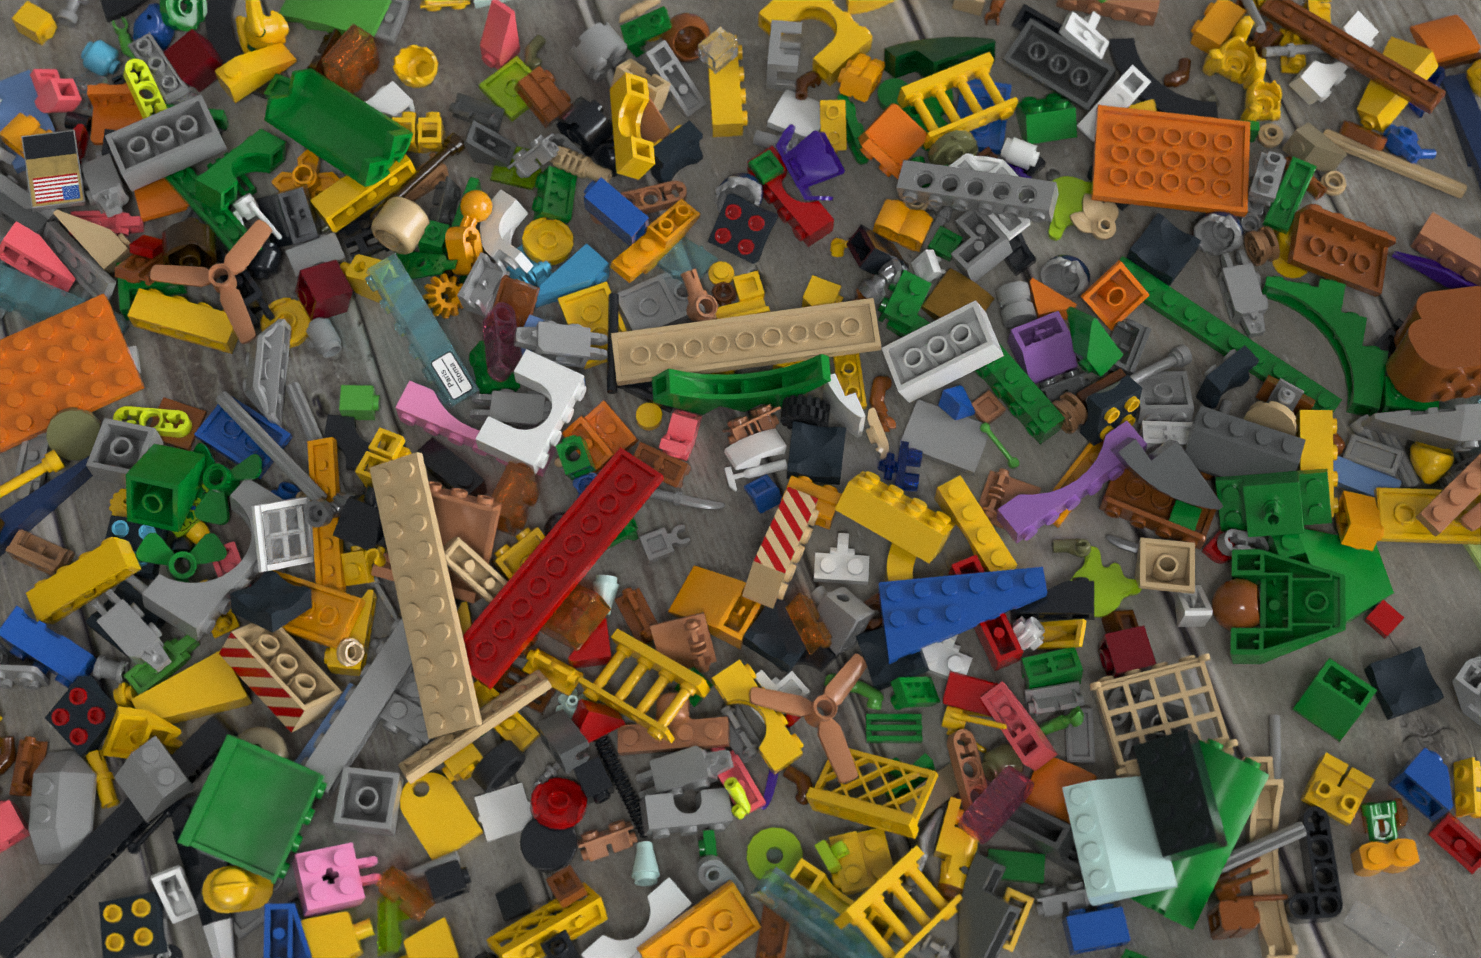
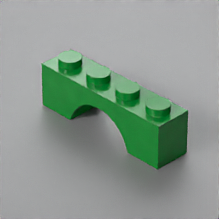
M259 129L253 135L248 136L243 143L233 148L229 154L220 161H216L211 168L195 179V199L220 213L237 200L236 178L249 172L270 174L285 162L286 141L263 129Z

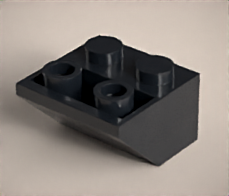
M307 184L256 199L260 211L282 235L280 240L273 233L269 236L270 242L277 244V248L315 239L323 234L315 209L310 202L311 196Z

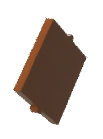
M163 397L158 409L185 412L192 422V430L188 435L181 438L160 437L165 444L190 451L196 438L194 434L202 425L207 412ZM157 416L152 417L153 420L150 427H155L159 423L160 419ZM180 419L177 424H174V423H172V424L174 425L175 428H178V426H179L180 424H184V423H183V421Z

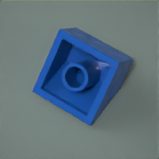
M1422 749L1405 764L1388 784L1432 823L1453 807L1448 766L1432 750Z

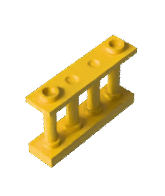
M990 52L901 87L897 99L901 108L909 105L914 106L929 131L923 144L925 149L930 148L940 137L956 130H966L969 132L999 119L1006 120L1014 114L1019 100L1017 97L1007 101L1003 99L989 75L994 62ZM975 78L980 79L995 105L983 110L967 82ZM953 87L958 88L973 114L961 119L945 91ZM931 96L936 97L951 123L938 128L923 100Z
M617 628L611 636L617 646L615 648L617 652L594 683L583 677L578 680L584 689L583 694L592 702L599 700L648 729L647 733L658 741L665 739L672 744L675 738L667 728L690 695L694 696V694L705 698L711 689L700 675ZM631 656L637 659V666L614 696L603 690L625 658L629 659ZM651 669L659 672L658 679L636 709L625 703V699L645 672ZM675 681L680 684L681 690L658 721L645 715L668 683Z
M916 845L834 920V923L840 930L849 923L853 927L857 926L884 958H903L941 919L945 922L958 911L955 906L963 898L958 894L947 902L918 869L919 865L916 861L924 853ZM902 874L906 877L910 876L939 910L931 919L901 886L902 881L899 877ZM885 890L889 894L892 892L922 926L914 935L909 932L884 903L883 900L885 898L881 894ZM867 907L871 910L875 909L903 941L904 945L898 951L894 952L865 918L867 915L864 910Z

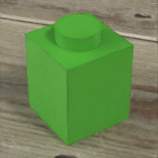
M341 385L339 405L341 416L354 417L355 420H375L376 411H380L381 399L380 395H376L374 386Z

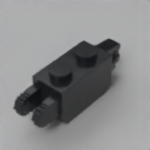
M221 248L217 250V264H224L226 255ZM245 269L235 275L237 280L236 289L241 293L253 327L256 330L261 325L254 314L262 310L269 321L275 317L268 307L264 295L248 271ZM228 275L220 276L218 278L219 282L224 283L228 279Z

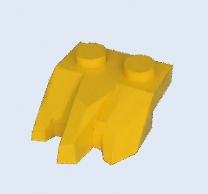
M118 706L102 747L103 756L128 759L132 752L154 736L164 744L170 754H173L183 744L182 741L176 739L182 732L181 729L148 710Z

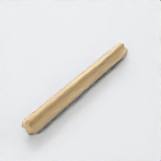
M1326 129L1323 133L1344 152L1455 197L1462 198L1467 190V185L1415 163H1410L1385 151H1378L1331 129Z

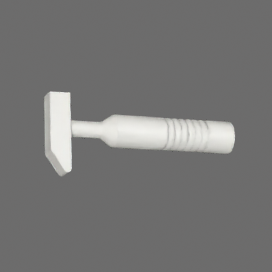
M786 459L746 468L744 472L733 474L731 466L724 468L729 488L737 492L735 479L743 477L750 479L785 470L788 466Z

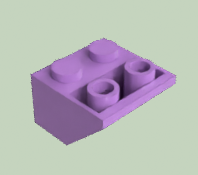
M1059 311L1011 329L1007 343L1018 365L1035 384L1078 367L1070 332Z

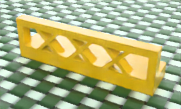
M583 882L582 884L588 893L587 897L583 900L575 901L562 909L557 899H554L487 938V944L499 958H544L546 955L540 943L566 929L572 941L608 920L602 898ZM562 910V912H560L557 915H550L554 911ZM530 925H537L531 930H525ZM506 939H513L511 942L507 943L502 947L499 945Z

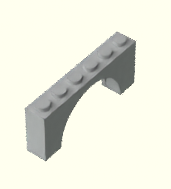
M244 480L230 495L231 510L243 519L251 533L250 546L241 562L225 575L200 583L179 582L159 574L142 593L144 608L197 641L204 634L208 635L215 627L216 620L222 614H227L231 609L230 594L236 590L249 588L251 580L256 574L260 575L262 573L258 571L251 506L281 501L283 499L252 480ZM296 508L285 510L287 530L298 529ZM279 511L268 513L270 534L281 532ZM281 537L270 539L272 556L278 555L283 549Z

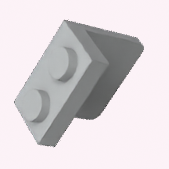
M0 642V688L10 689L13 685H23L25 689L39 690L41 686H49V679L38 667L9 665L10 652Z

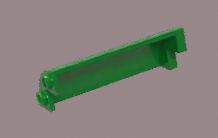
M312 68L293 71L288 94L272 96L267 100L264 121L364 187L371 186L390 174L388 169L395 161L400 163L412 140L413 132Z
M1210 738L1207 739L1206 743L1201 740L1199 742L1228 846L1175 862L1171 861L1178 887L1130 898L1192 930L1269 777V774L1259 770L1260 763L1248 757H1245L1244 761L1222 751L1224 745Z

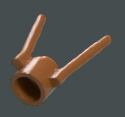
M1260 857L1245 862L1229 872L1220 874V878H1218L1214 887L1219 901L1233 900L1236 902L1241 899H1251L1253 902L1287 900L1288 895L1237 896L1238 893H1242L1240 884L1269 874V870L1264 869L1240 878L1235 876L1260 862Z

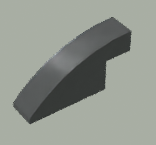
M1130 437L1111 450L1134 476L1156 491L1168 497L1200 507L1218 510L1224 507L1178 441L1169 439L1148 456L1138 441Z
M997 790L984 815L1037 853L1045 854L1047 859L1083 878L1071 825Z
M976 853L962 892L963 899L960 904L958 927L960 957L998 958L1021 908L994 893L1007 867L979 853Z

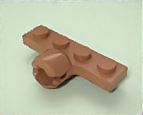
M665 693L658 696L656 699L655 721L660 719L678 693ZM687 699L667 727L675 738L672 744L665 739L661 741L654 739L647 733L648 729L639 724L623 725L617 728L618 754L620 756L681 751L693 746H698L702 749L730 747L729 718L691 719L689 699Z

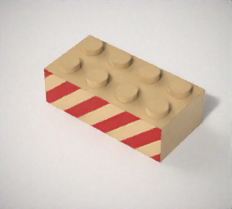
M790 487L787 488L753 561L743 597L772 609L777 599L783 600L788 588V584H785V582L789 583L792 580L797 567L793 563L797 564L800 562L805 547L801 545L808 544L813 532V528H810L809 525L814 526L819 511L815 510L818 498Z
M250 623L232 631L219 652V655L291 733L328 715L343 693L282 627L272 633L254 623Z

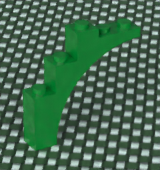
M1267 276L1261 286L1262 295L1265 294L1267 299L1289 307L1310 321L1328 340L1338 356L1346 382V412L1360 416L1368 414L1369 417L1377 413L1380 408L1389 352L1381 350L1376 346H1363L1367 322L1366 317L1359 316L1354 312H1341L1346 284L1320 278L1314 287L1306 282L1296 283L1287 281L1279 276Z
M819 354L806 361L787 367L746 374H700L668 368L652 377L653 402L701 415L719 406L740 412H746L760 404H770L772 407L780 406L782 409V403L786 397L804 395L831 381L829 356Z

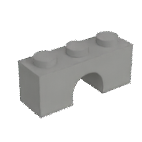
M726 788L700 790L695 796L696 811L692 814L682 813L676 808L673 793L645 795L640 801L644 836L653 835V839H662L669 837L670 833L680 832L681 836H691L697 834L698 830H714L715 833L725 831V828L733 821L728 791Z

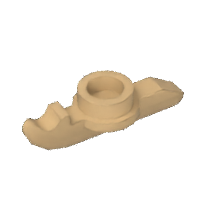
M870 408L867 416L870 428L866 429V433L871 444L877 443L878 448H876V451L881 453L880 459H884L889 452V442L875 408Z

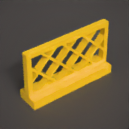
M849 748L859 778L845 785L843 783L837 789L828 791L824 790L826 783L837 777L834 771L832 772L833 768L829 760H827L815 788L810 787L806 795L813 811L912 839L916 838L919 831L918 821L938 778L936 771ZM867 763L876 765L877 770L864 776L861 775L858 768ZM894 769L901 771L903 777L890 783L887 782L884 774ZM881 776L885 785L869 792L866 782ZM920 776L928 778L926 784L916 790H913L909 782ZM907 783L911 792L895 799L891 790ZM863 784L866 794L858 798L849 796L847 791ZM889 792L892 801L884 805L875 804L873 798ZM915 799L917 804L912 814L900 810L899 805Z

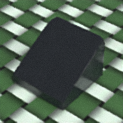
M521 882L495 894L504 922L532 912Z

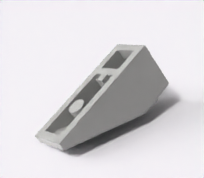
M663 40L636 58L639 64L647 68V74L650 76L657 74L671 83L667 98L686 118L707 104L666 40Z

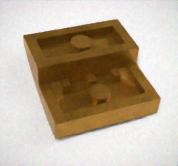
M949 268L923 302L921 309L936 321L975 300L986 311L995 298L966 276Z

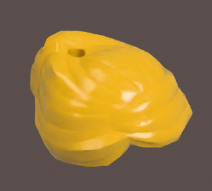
M1415 442L1410 447L1411 464L1414 467L1415 473L1426 484H1433L1438 481L1453 465L1454 454L1451 449H1442Z

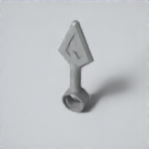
M942 808L936 810L919 836V848L924 855L916 862L921 872L924 869L928 856L936 849L944 813ZM908 876L906 883H902L901 886L917 903V884ZM894 895V908L909 912Z

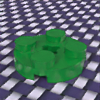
M160 0L162 21L166 26H170L178 32H189L191 29L196 30L199 28L197 26L200 22H204L206 18L207 2L206 0ZM181 1L187 6V9L183 11L180 7Z

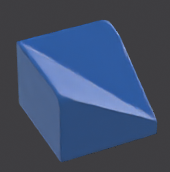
M962 385L943 390L938 406L955 421L975 414L971 401Z

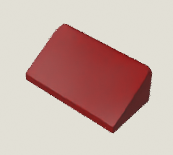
M950 671L942 703L992 717L981 697L998 685V683Z
M1448 812L1428 835L1473 875L1481 866V839L1453 814Z

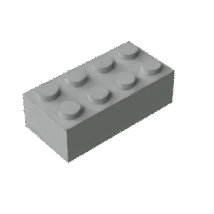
M201 94L105 135L119 170L131 192L227 150Z

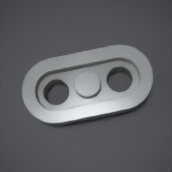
M708 855L698 862L696 874L700 882L711 893L731 880L743 897L744 886L742 882L719 857ZM710 871H717L714 876H708Z

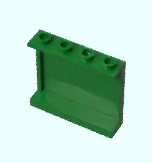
M227 734L178 843L187 847L192 846L269 879L273 884L277 883L279 878L284 880L291 866L287 859L291 851L297 852L302 842L303 836L299 835L303 824L309 826L316 811L311 808L315 798H322L328 783L323 782L326 775L234 735Z

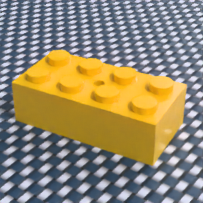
M862 471L851 479L834 510L929 564L943 550L956 525L951 521L950 516L940 511L934 512L927 508L928 505L918 498L911 499L903 494L904 491L895 485L888 486L880 481L878 475L866 471L865 473Z

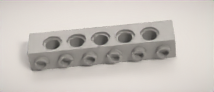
M908 160L903 161L896 186L900 199L907 203L922 202L933 207L948 206L958 211L975 210L984 215L995 213L1011 219L1018 217L1028 218L1037 223L1044 221L1052 222L1059 195L1057 183L1052 181ZM927 183H930V184H931V185H930L929 187H927V188H922V186H923L924 184H927ZM956 187L954 191H946L948 188ZM975 191H982L979 195H971ZM1000 195H1007L1004 199H997ZM1027 198L1033 199V200H1032L1031 202H1029V203H1023V202H1022L1023 200H1025V199H1027Z

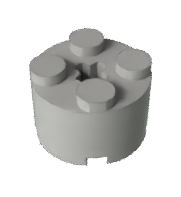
M600 22L590 27L579 37L581 43L578 47L573 44L570 50L571 58L596 83L606 77L608 70L613 67L616 69L618 65L627 60L624 57L627 52V44L608 22H605V26Z

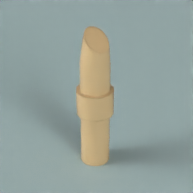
M644 0L632 5L631 8L620 14L619 23L644 14L645 11L660 4L661 1Z

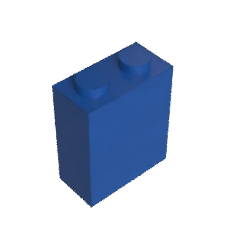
M602 177L597 182L592 181L584 190L586 194L584 196L585 209L629 247L646 233L649 226V217Z

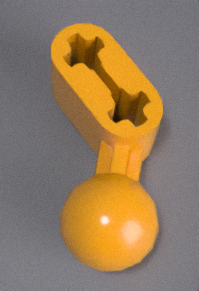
M472 190L465 193L460 202V210L464 216L460 226L450 227L445 235L449 260H458L455 270H452L456 275H469L479 254L483 253L480 234L475 227L477 223L488 219L492 213L493 203L487 193L480 190Z

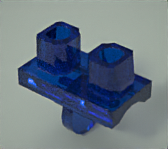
M901 441L898 462L894 461L895 454L887 453L886 460L879 461L877 468L879 471L884 472V480H892V474L896 473L895 486L903 491H917L920 474L907 473L905 471L906 466L920 468L923 451L908 448L909 442Z

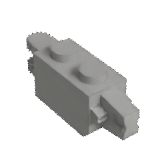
M101 151L95 153L96 159L89 161L86 157L80 159L82 163L80 166L84 174L82 175V181L91 206L97 204L100 213H105L110 218L115 214L123 212L122 206L128 202L129 198L110 154L103 156Z
M1244 250L1236 251L1237 266H1233L1229 253H1222L1220 258L1222 270L1217 281L1229 320L1236 325L1242 324L1248 338L1262 336L1265 333L1263 316L1268 309V300L1265 294L1262 295L1260 274L1258 271L1255 272L1253 263L1248 262Z
M551 320L538 321L536 327H517L514 333V346L532 350V352L560 365L584 368L588 360H605L608 358L607 350L590 347V345L599 346L607 344L608 336L593 333L591 328L582 327L579 324L564 325L557 324Z
M501 389L500 391H492V395H472V403L490 406V410L472 409L470 410V418L486 421L489 416L515 429L528 430L536 428L546 421L551 413L552 404L546 400L544 395L536 391L515 393V391L510 389Z
M111 589L106 591L105 593L109 600L116 605L107 612L101 602L94 601L92 605L102 615L97 620V623L134 664H144L146 662L158 673L172 662L163 649L165 645L159 639L163 634L152 622L148 625L145 624L141 619L145 614L135 603L129 606L124 599L120 600Z
M693 746L649 761L651 770L637 774L635 779L637 783H646L654 780L655 787L645 789L639 793L641 800L645 795L673 793V799L684 796V791L690 789L699 791L709 788L710 783L718 781L717 775L733 768V762L728 750L708 752L698 746Z

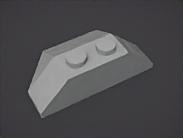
M285 319L275 321L250 343V352H247L245 358L246 367L248 368L247 378L245 377L243 380L245 395L268 421L282 427L292 329Z
M75 750L49 752L33 773L29 833L39 864L41 865L61 864L93 831L97 774Z

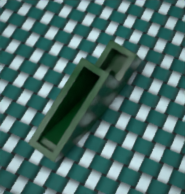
M940 37L896 44L884 48V62L886 65L884 71L894 78L917 72L925 78L987 52H990L994 59L993 63H995L996 41L990 38Z

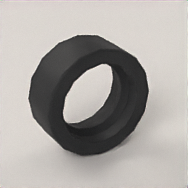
M507 740L485 755L474 768L471 776L485 793H491L515 775L523 765L526 757L511 740Z

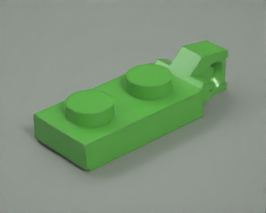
M186 635L180 641L176 638L172 641L167 640L163 643L165 645L163 649L172 661L168 666L158 673L145 662L144 664L134 666L124 674V677L140 695L162 683L183 667L192 658L190 653L200 646L199 642L189 635Z

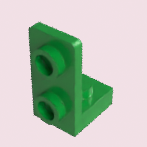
M664 6L620 26L627 49L638 58L646 52L644 45L647 44V40L671 29L669 14Z

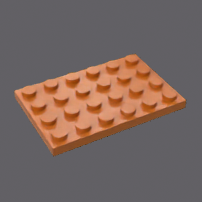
M1098 105L1095 121L1091 200L1203 213L1220 211L1231 213L1234 216L1245 217L1248 213L1250 122Z
M104 293L0 340V453L14 448L26 440H31L40 434L46 433L52 416L60 410L75 407L93 412L145 388L109 300Z

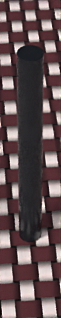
M617 293L608 295L607 393L616 394L618 387L611 333H618L619 295Z

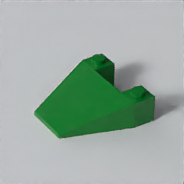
M1304 529V533L1269 536L1266 540L1269 547L1268 552L1346 576V624L1379 604L1383 599L1385 600L1394 594L1377 545H1375L1373 551L1355 549L1351 546L1342 545L1338 535Z
M1232 549V579H1247L1260 586V628H1231L1230 655L1233 664H1263L1346 630V576L1344 574L1261 549Z

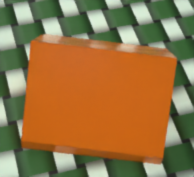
M1118 260L1080 297L1083 303L1112 331L1116 322H1122L1150 295L1127 267Z

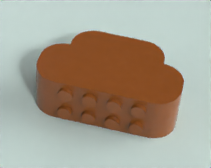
M1481 286L1426 292L1417 299L1411 312L1395 334L1396 349L1386 363L1387 374L1395 388L1402 395L1422 403L1445 402L1455 398H1470L1481 395Z

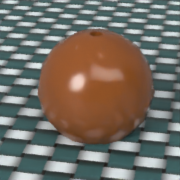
M680 13L674 15L670 19L671 29L662 33V41L666 40L679 62L691 63L698 61L706 54L711 42L709 26L703 18L696 14Z
M1236 578L1226 581L1217 588L1212 597L1211 607L1213 616L1221 627L1231 632V628H1255L1260 624V598L1258 586L1247 579Z

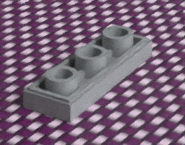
M150 33L128 44L134 57L147 64L159 92L167 104L189 93L188 87L181 80Z

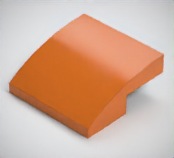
M1457 14L1410 27L1416 44L1433 50L1437 63L1478 53L1481 48L1473 32Z
M164 178L134 190L143 222L182 212L188 208L187 203Z
M604 400L587 416H580L562 432L565 438L576 435L577 437L581 436L586 441L596 468L594 473L603 469L620 447L628 451L639 441Z
M1054 757L1038 770H1034L1022 802L1071 825L1062 787L1097 780L1098 777L1089 771Z

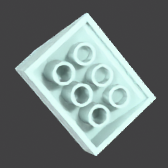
M1141 776L1093 780L1062 787L1087 897L1092 906L1178 887L1172 862L1162 858Z

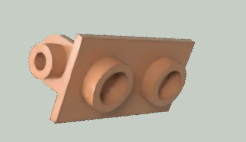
M618 820L608 825L609 828L598 832L597 829L583 833L581 835L582 838L577 840L579 848L585 846V849L580 850L583 861L590 860L592 862L608 856L606 845L610 843L614 853L633 847V843L638 841L634 831L628 832V830L633 829L631 822Z

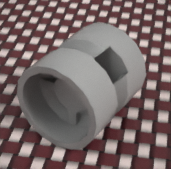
M1011 282L996 290L997 301L1000 308H1002L1001 316L1005 328L1013 329L1037 319L1034 304L1030 302L1031 292L1027 282Z

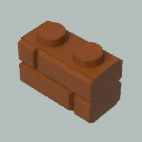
M538 66L518 81L514 90L542 125L548 128L571 105V98L565 90L557 88L554 84L555 78L549 70H543L541 66Z
M1241 899L1236 902L1233 900L1220 901L1207 914L1210 938L1221 940L1228 937L1230 939L1244 937L1260 923L1258 907L1254 906L1251 899Z

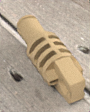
M558 146L557 156L549 160V162L553 163V166L565 170V172H571L572 175L578 176L581 179L591 178L598 181L602 177L609 183L612 178V170L596 165L590 157H585L581 153L578 154V152L572 151V149Z

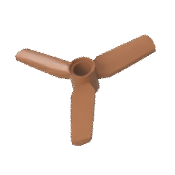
M257 220L225 256L224 264H215L209 270L205 267L154 265L150 271V278L152 281L195 287L212 284L216 292L220 294V302L241 344L250 343L256 338V333L241 293L236 289L237 280L235 275L247 268L272 233V229L266 222ZM228 275V279L224 283H217V279L220 276Z
M857 653L854 654L824 688L823 695L817 697L813 702L799 695L757 687L750 689L748 696L751 704L798 717L804 716L810 726L818 728V738L841 784L848 783L857 778L858 773L840 725L833 717L837 713V706L843 702L867 668V664L862 656ZM817 707L824 711L825 716L819 714Z

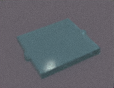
M683 237L657 263V266L672 275L673 279L677 278L681 282H683L680 274L696 269L700 280L709 271L711 265L718 262V258L704 250L703 246H698Z

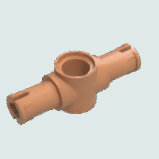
M692 269L680 274L688 293L687 300L689 304L686 309L688 317L694 322L717 319L715 314L718 309L717 301L713 296L708 295L706 290H703L696 272L697 270ZM699 303L705 307V314L700 311Z

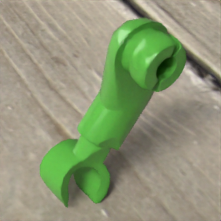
M121 17L122 23L125 26L123 29L118 28L113 20V30L119 35L118 40L122 53L130 59H135L128 47V44L132 43V39L128 33L127 20Z
M836 673L826 676L824 686L829 684ZM857 681L850 692L867 697V707L880 710L882 701H884L882 692L865 682Z
M1076 706L1069 715H1060L1038 726L1045 735L1068 728L1069 724L1077 727L1083 723L1084 713L1079 706Z

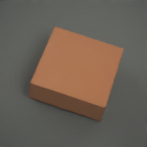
M990 390L971 403L975 410L974 416L981 423L990 424L1006 411V408Z

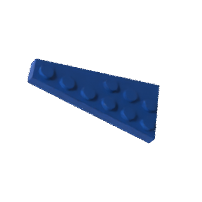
M1043 567L878 582L888 665L910 653L911 655L917 653L922 648L931 644L940 643L976 627L977 624L1000 617V614L1014 608L1018 609L1046 597L1047 587Z

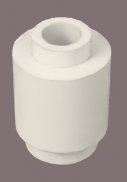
M1007 137L1000 157L1005 158V161L1028 170L1030 166L1035 167L1040 152L1036 151L1037 146L1015 137L1014 139Z

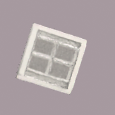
M307 496L251 506L259 572L314 562L313 530L304 516L305 506L310 502Z

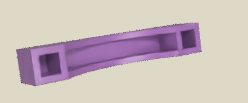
M1125 421L1105 435L1103 447L1096 461L1080 478L1061 489L1049 493L1017 495L997 510L998 522L1016 544L1023 539L1025 541L1031 539L1038 532V528L1044 524L1047 526L1051 525L1059 518L1060 513L1066 509L1068 511L1074 509L1080 504V499L1088 494L1090 496L1096 494L1109 479L1114 481L1123 474L1126 467L1111 451L1114 447L1130 437L1136 439L1146 452L1147 443L1130 423Z

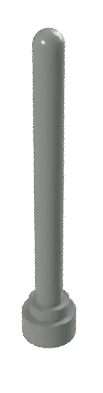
M1181 344L1171 349L1168 357L1130 375V377L1136 383H1140L1172 366L1182 368L1192 362V354L1187 346ZM1118 381V382H1116V383H1114V384H1112V385H1110V386H1108V387H1106V388H1104V389H1102V390H1100V391H1098V392H1096V393H1102V392L1109 391V390L1115 388V387L1120 383V381Z

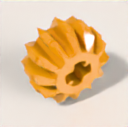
M441 274L440 278L432 277L430 279L431 284L424 286L428 294L422 295V299L429 300L425 309L434 308L432 315L437 317L441 314L443 319L449 318L450 314L457 316L459 314L458 308L463 309L457 296L463 283L456 285L457 277L452 276L448 279L447 274ZM441 293L447 294L448 300L446 298L442 299Z

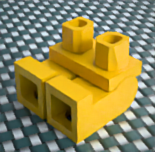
M402 112L401 117H392V120L413 132L408 152H439L443 148L442 145L445 143L446 131L439 112H427L426 117H418V124L415 112Z
M379 427L368 447L370 452H365L355 470V473L366 488L369 483L373 484L370 473L371 467L412 454L409 448L403 446L405 443L403 436Z
M1326 752L1319 758L1300 800L1311 807L1315 806L1324 809L1329 817L1345 826H1349L1375 779L1354 767H1351L1346 772L1349 765Z

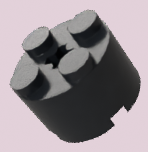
M579 97L556 119V121H559L556 125L560 133L566 136L572 143H577L581 146L580 150L589 157L593 156L597 147L607 142L613 136L612 121L603 115V107L595 100L589 102L583 97Z

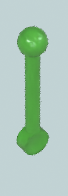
M982 423L980 430L990 437L1007 458L1008 466L1011 469L1018 467L1019 460L1012 457L990 430V425Z

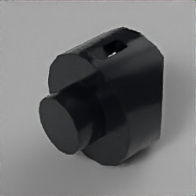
M610 139L596 148L593 157L599 166L612 170V177H616L619 174L616 171L614 139Z

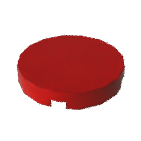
M548 779V782L538 784L531 794L530 810L532 815L541 825L548 828L566 829L573 827L582 820L586 813V795L581 791V787L576 782L569 779Z

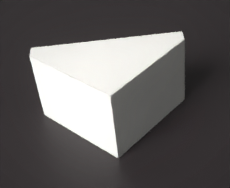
M1195 585L1194 594L1174 592L1177 627H1204L1211 618L1213 610L1202 586Z
M177 865L151 875V880L172 924L199 914L185 870L181 866Z

